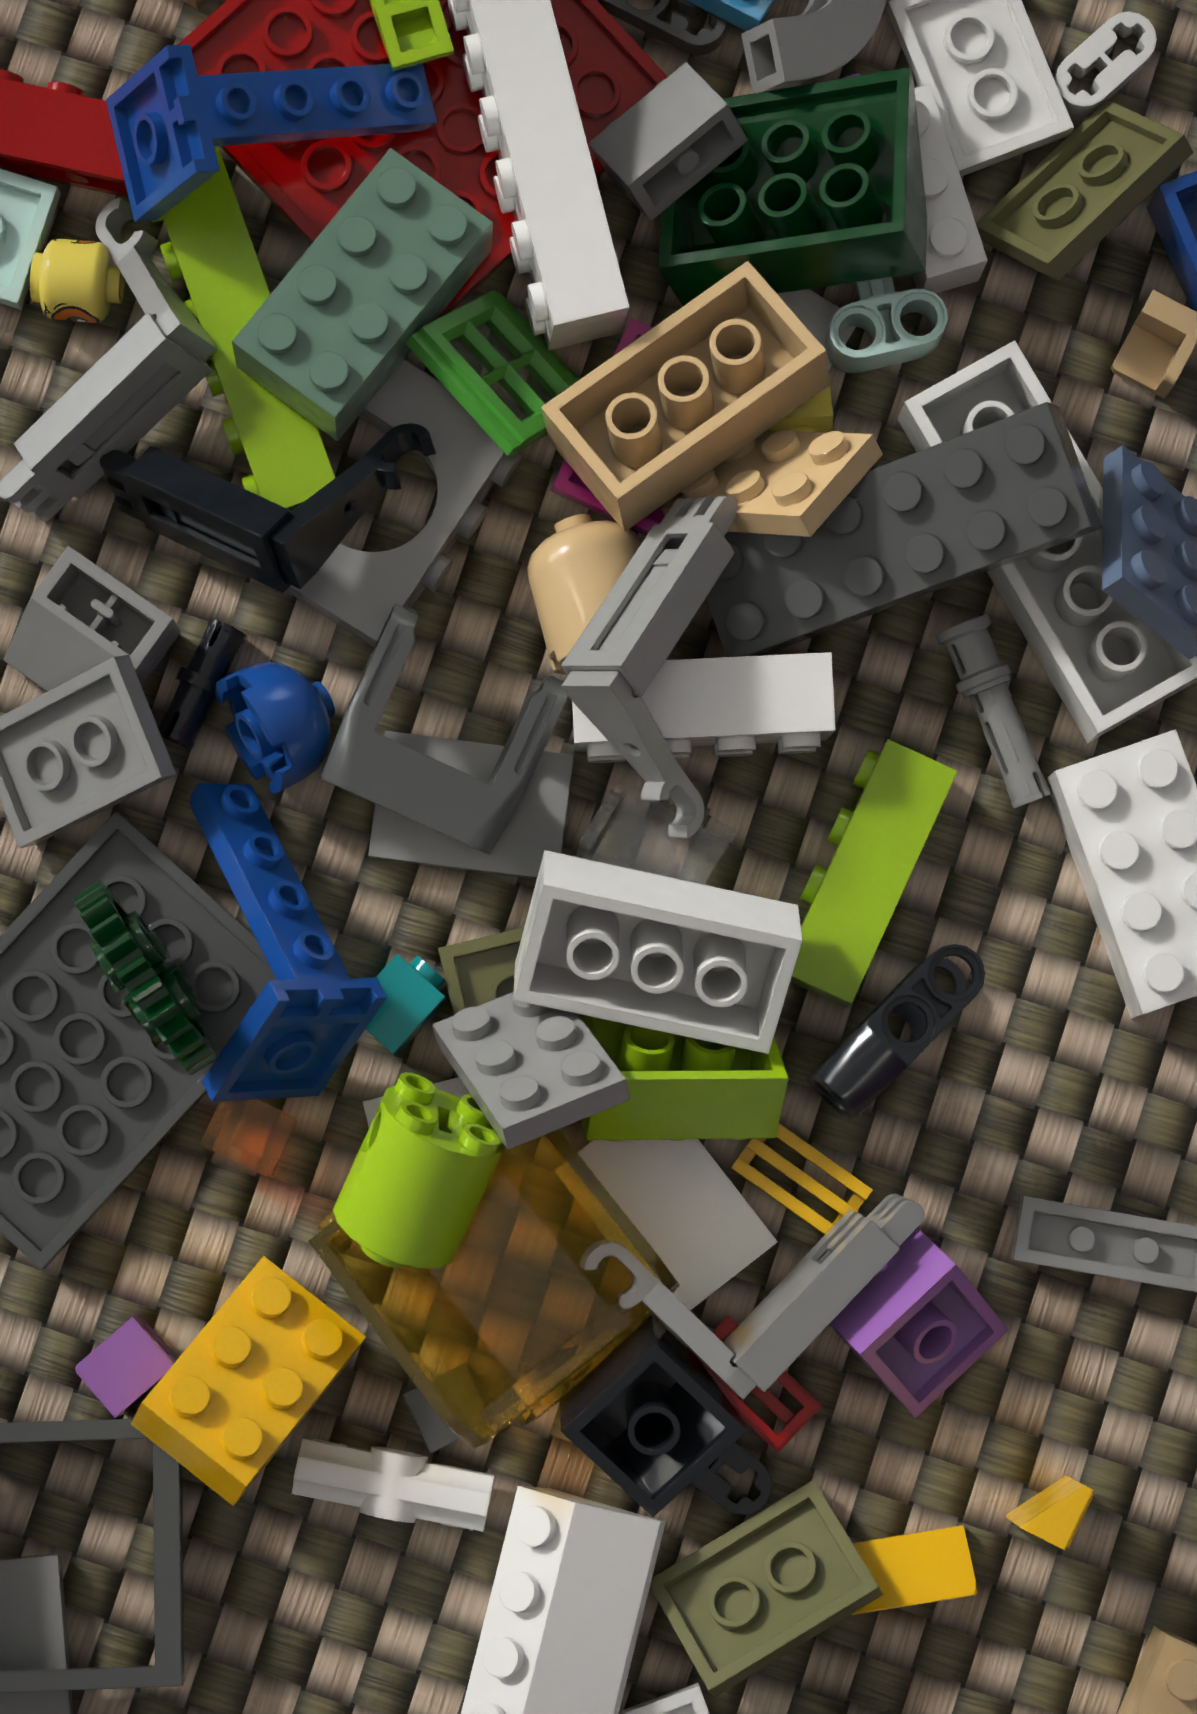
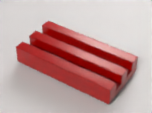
M727 1315L713 1333L723 1341L738 1325ZM702 1363L739 1416L777 1453L822 1407L786 1371L778 1377L777 1381L803 1405L795 1415L768 1389L763 1392L756 1386L751 1392L785 1424L776 1434Z

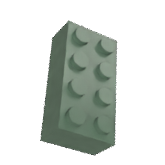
M390 148L233 339L232 346L236 367L338 442L410 353L411 349L405 344L409 337L418 332L421 327L439 317L492 251L493 222Z

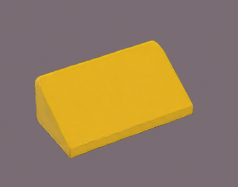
M1065 1475L1009 1512L1005 1518L1019 1528L1063 1550L1069 1549L1094 1496V1493H1092L1093 1489Z
M964 1525L853 1542L854 1547L883 1595L851 1615L978 1594Z

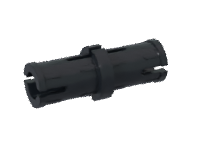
M213 618L209 619L208 626L188 667L180 668L175 678L180 684L160 725L157 726L162 737L178 745L181 743V746L190 750L193 749L198 733L216 699V682L226 677L242 642L247 637L240 630L226 623L221 625L219 620Z

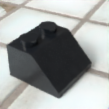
M650 1315L560 1400L561 1432L652 1517L658 1514L747 1431L746 1424L699 1359L653 1315Z

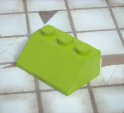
M578 1014L626 1078L630 1100L581 1120L586 1140L680 1141L684 1139L745 1140L776 1138L789 1078L775 1037H773L769 1054Z

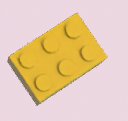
M263 1256L142 1401L131 1425L234 1506L349 1363L366 1336Z

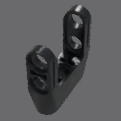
M958 944L943 946L931 954L927 959L915 966L806 1079L809 1085L845 1119L849 1120L858 1117L977 996L983 987L985 979L984 965L980 957L967 946ZM945 957H960L970 966L972 980L966 991L963 972L957 964ZM936 968L945 970L952 977L955 986L953 994L946 993L936 983L934 975ZM890 1013L900 1015L909 1024L910 1038L908 1042L898 1040L890 1032L888 1025Z

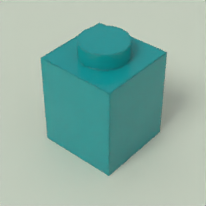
M396 954L376 976L387 999L365 1030L396 1057L399 1056L448 1001L438 991L439 987L446 980L418 955L408 964L400 955Z

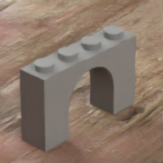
M406 360L401 362L360 413L359 417L385 434L398 425L408 423L419 424L429 431L436 454L424 456L422 452L412 450L429 466L437 482L436 504L428 523L409 542L387 551H360L340 543L319 571L301 589L291 585L286 590L287 593L373 648L395 603L419 614L412 607L425 588L434 592L448 574L453 564V559L449 558L447 554L461 535L468 540L485 517L488 507L481 504L494 483L504 487L522 459V455L518 452L512 456H507L441 382Z

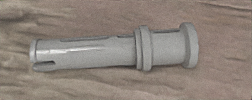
M985 614L953 626L935 636L938 644L946 645L960 679L955 685L958 694H962L964 699L970 698L997 768L1000 770L1006 785L1011 805L1015 809L1052 793L1040 770L1036 755L1006 683L1011 680L1009 674L1012 671L1009 664H1002L987 629L992 622L989 614Z

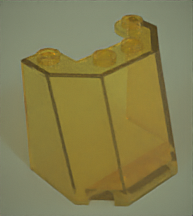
M559 1129L509 1150L504 1147L452 1263L441 1268H415L411 1266L393 1268L382 1265L368 1257L362 1251L361 1246L351 1239L338 1225L333 1211L320 1223L318 1227L320 1232L308 1241L443 1423L474 1449L490 1442L501 1430L516 1419L524 1426L540 1418L560 1402L571 1389L645 1321L644 1317L651 1312L642 1301L628 1309H623L619 1306V1292L625 1291L630 1286L632 1275L616 1257L607 1256L599 1262L597 1270H584L580 1267L582 1255L590 1245L600 1240H614L626 1247L672 1293L680 1285L658 1254Z

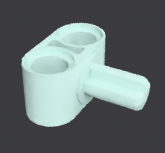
M892 277L855 282L859 301L841 307L834 314L825 341L826 353L830 362L839 370L847 373H860L921 359L930 355L938 346L948 321L947 308L943 300L936 293L927 289H910L895 292ZM913 312L923 314L929 319L932 331L924 336L909 334L903 328L900 318L905 314ZM849 326H857L869 334L872 344L863 350H853L847 348L842 343L839 333L842 329Z

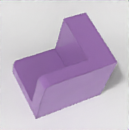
M142 1315L132 1316L76 1365L75 1371L113 1417L117 1418L125 1414L148 1394L178 1358Z

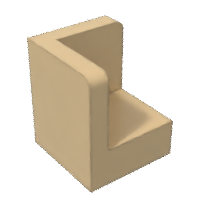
M1152 290L1111 366L1112 372L1165 399L1178 380L1197 343V312Z

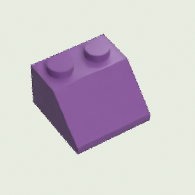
M918 1228L899 1246L900 1250L829 1324L914 1418L918 1417L1009 1331L960 1268Z

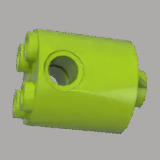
M407 1072L400 1074L396 1085L386 1089L333 1208L338 1225L374 1261L393 1268H403L405 1266L441 1268L452 1263L505 1147L471 1094H464L461 1098H458L443 1090L436 1089L435 1085L425 1077Z

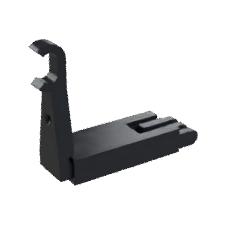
M413 423L398 425L389 430L358 462L291 512L287 508L153 446H150L137 459L119 450H112L102 455L100 465L104 474L108 476L107 482L112 493L115 494V501L120 511L144 522L146 528L284 593L291 585L301 589L319 571L383 488L391 490L401 489V482L395 462L404 453L417 450L422 452L424 456L436 454L430 433L425 427Z

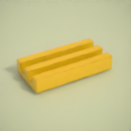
M780 1123L776 1138L853 1192L847 1202L765 1145L764 1142L767 1138L750 1139L730 1167L824 1235L849 1209L857 1213L863 1202L867 1200L873 1191L872 1188ZM758 1155L839 1214L833 1223H830L750 1166L749 1163L754 1156Z

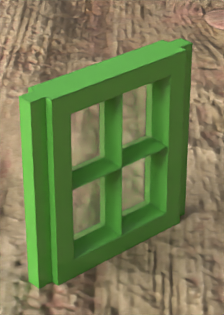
M492 290L421 327L418 332L412 334L405 343L507 456L516 454L548 435L541 407L580 380L553 350L548 351L547 343L539 335H533L529 323L498 290Z

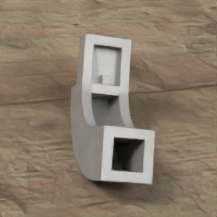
M809 0L807 7L801 15L773 18L742 33L741 37L752 92L759 93L801 86L831 73L848 63L863 49L875 32L886 0Z

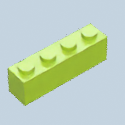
M887 739L879 754L868 749L852 783L863 789L853 811L841 807L826 842L837 846L827 869L815 864L800 896V899L809 903L810 906L801 924L802 944L790 982L846 1008L853 1003L955 779L957 770Z

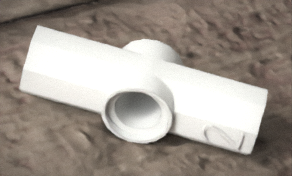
M304 1437L297 1459L291 1494L359 1507L358 1511L360 1513L392 1521L415 1523L416 1519L437 1522L445 1526L483 1532L494 1475L428 1462L427 1456L379 1446H371V1450H366L342 1443L337 1444L317 1438L310 1439Z

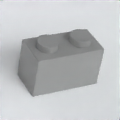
M685 62L669 77L659 82L652 91L622 116L611 122L605 130L588 144L612 181L652 221L744 145L748 139L728 104Z

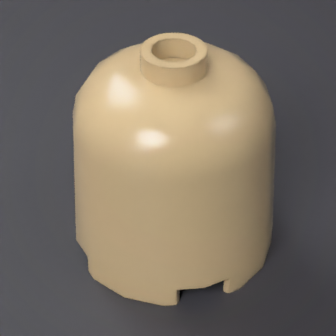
M578 514L557 522L554 525L556 533L546 538L531 554L527 567L529 583L553 672L557 674L567 675L561 664L642 544L637 534L631 529L624 531L618 523L607 520L592 521L590 514Z

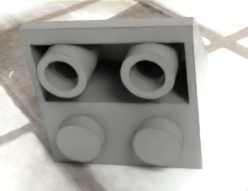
M67 546L30 597L3 660L48 692L112 657L129 655L142 687L182 631L172 617L73 548Z

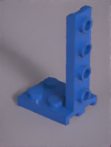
M190 44L165 46L106 99L134 222L158 220L220 171L214 148L216 146L418 132L426 130L437 123L423 63L397 71L392 70L391 64L197 76Z
M198 783L190 797L191 809L276 980L268 981L226 1046L221 1050L219 1057L202 1080V1083L211 1102L319 1096L387 999V996L377 977L350 978L251 784Z

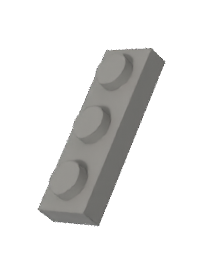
M1021 1196L1011 1260L1197 1292V1226Z

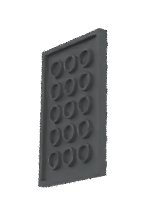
M117 811L0 936V1232L41 1270L48 1267L207 1093L202 1080L216 1061L214 1060L195 1074L190 1075L183 1068L180 1061L175 1059L167 1045L165 1046L162 1043L157 1046L143 1026L139 1025L131 1012L123 1004L125 1002L123 997L129 993L127 988L116 993L99 965L101 964L91 948L94 943L92 941L93 937L89 932L90 929L81 918V913L76 907L73 897L97 881L102 880L105 886H108L113 895L118 898L127 913L130 914L136 911L149 930H153L169 951L170 958L163 963L165 968L177 962L182 973L193 988L191 992L200 1005L198 1009L202 1016L199 1018L200 1024L211 1038L210 1041L216 1048L218 1055H220L221 1050L226 1046L268 981L276 980L255 936Z

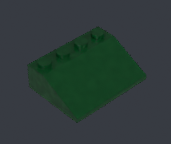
M910 67L723 98L737 119L748 141L662 212L658 268L682 306H685L747 261L777 294L926 272L927 211L914 80Z

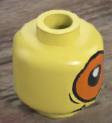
M57 238L47 244L43 253L35 252L33 255L30 271V296L33 303H40L44 315L48 318L59 321L101 323L108 315L111 303H122L125 278L118 266L113 265V259L109 254L108 247L104 243Z

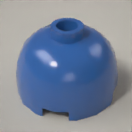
M261 662L251 665L216 682V701L223 703L228 700L235 720L224 726L227 736L238 757L255 780L265 775L272 780L269 783L270 793L276 794L302 781L319 768L328 755L332 735L329 717L335 714L331 696L322 683L319 681L311 683L302 672L280 662Z

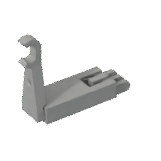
M121 197L110 201L104 206L97 217L95 230L100 241L108 247L110 256L121 271L145 315L14 443L23 459L0 481V497L10 503H14L20 509L30 512L31 515L41 521L50 520L73 497L81 498L104 475L100 465L102 455L112 450H119L126 454L212 371L206 360L217 350V347L149 258L154 252L158 240L144 230L134 231L131 238L125 243L121 239L120 232L123 225L133 219L130 203Z
M707 496L696 499L693 497L678 498L661 524L653 525L561 664V667L568 675L562 684V688L581 712L646 781L642 788L641 800L661 801L668 800L670 796L675 802L677 813L674 821L668 824V837L689 838L696 834L703 822L704 802L698 790L677 763L642 696L735 553L724 537L737 517L735 512L738 510V503L733 496H717L716 498Z
M899 1194L886 1196L867 1217L849 1209L723 1342L620 1243L606 1239L593 1243L583 1253L580 1267L584 1270H597L598 1264L603 1258L607 1256L616 1257L632 1275L630 1286L625 1291L619 1292V1306L623 1309H628L642 1301L731 1391L744 1399L756 1386L765 1392L900 1250L899 1246L923 1222L924 1210L920 1204Z

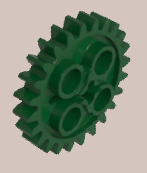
M102 880L97 881L74 896L73 899L81 913L80 916L89 927V932L93 937L94 945L91 948L101 964L99 965L116 993L127 988L129 993L123 997L125 1001L123 1004L131 1012L139 1025L143 1026L157 1046L162 1043L165 1046L167 1045L175 1059L180 1061L183 1068L190 1075L195 1074L216 1060L219 1055L210 1041L211 1038L200 1024L199 1018L202 1017L198 1010L200 1005L191 992L193 988L182 973L177 962L165 968L163 963L170 958L169 951L153 930H149L136 911L130 914L127 913L118 898L113 895L109 887L105 886Z

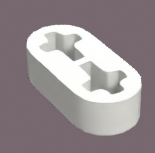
M1130 11L1118 13L1109 18L1063 60L1055 73L1054 80L1068 114L1084 116L1093 113L1103 102L1109 100L1145 67L1154 52L1157 41L1155 29L1147 18L1139 13ZM1116 32L1123 38L1130 36L1132 33L1138 37L1139 42L1135 48L1137 55L1128 49L1122 52L1114 61L1107 56L1111 53L1118 39ZM1094 67L1100 71L1090 89L1092 96L1084 90L1076 95L1069 91L1068 88L1072 81L1071 73L1080 79Z

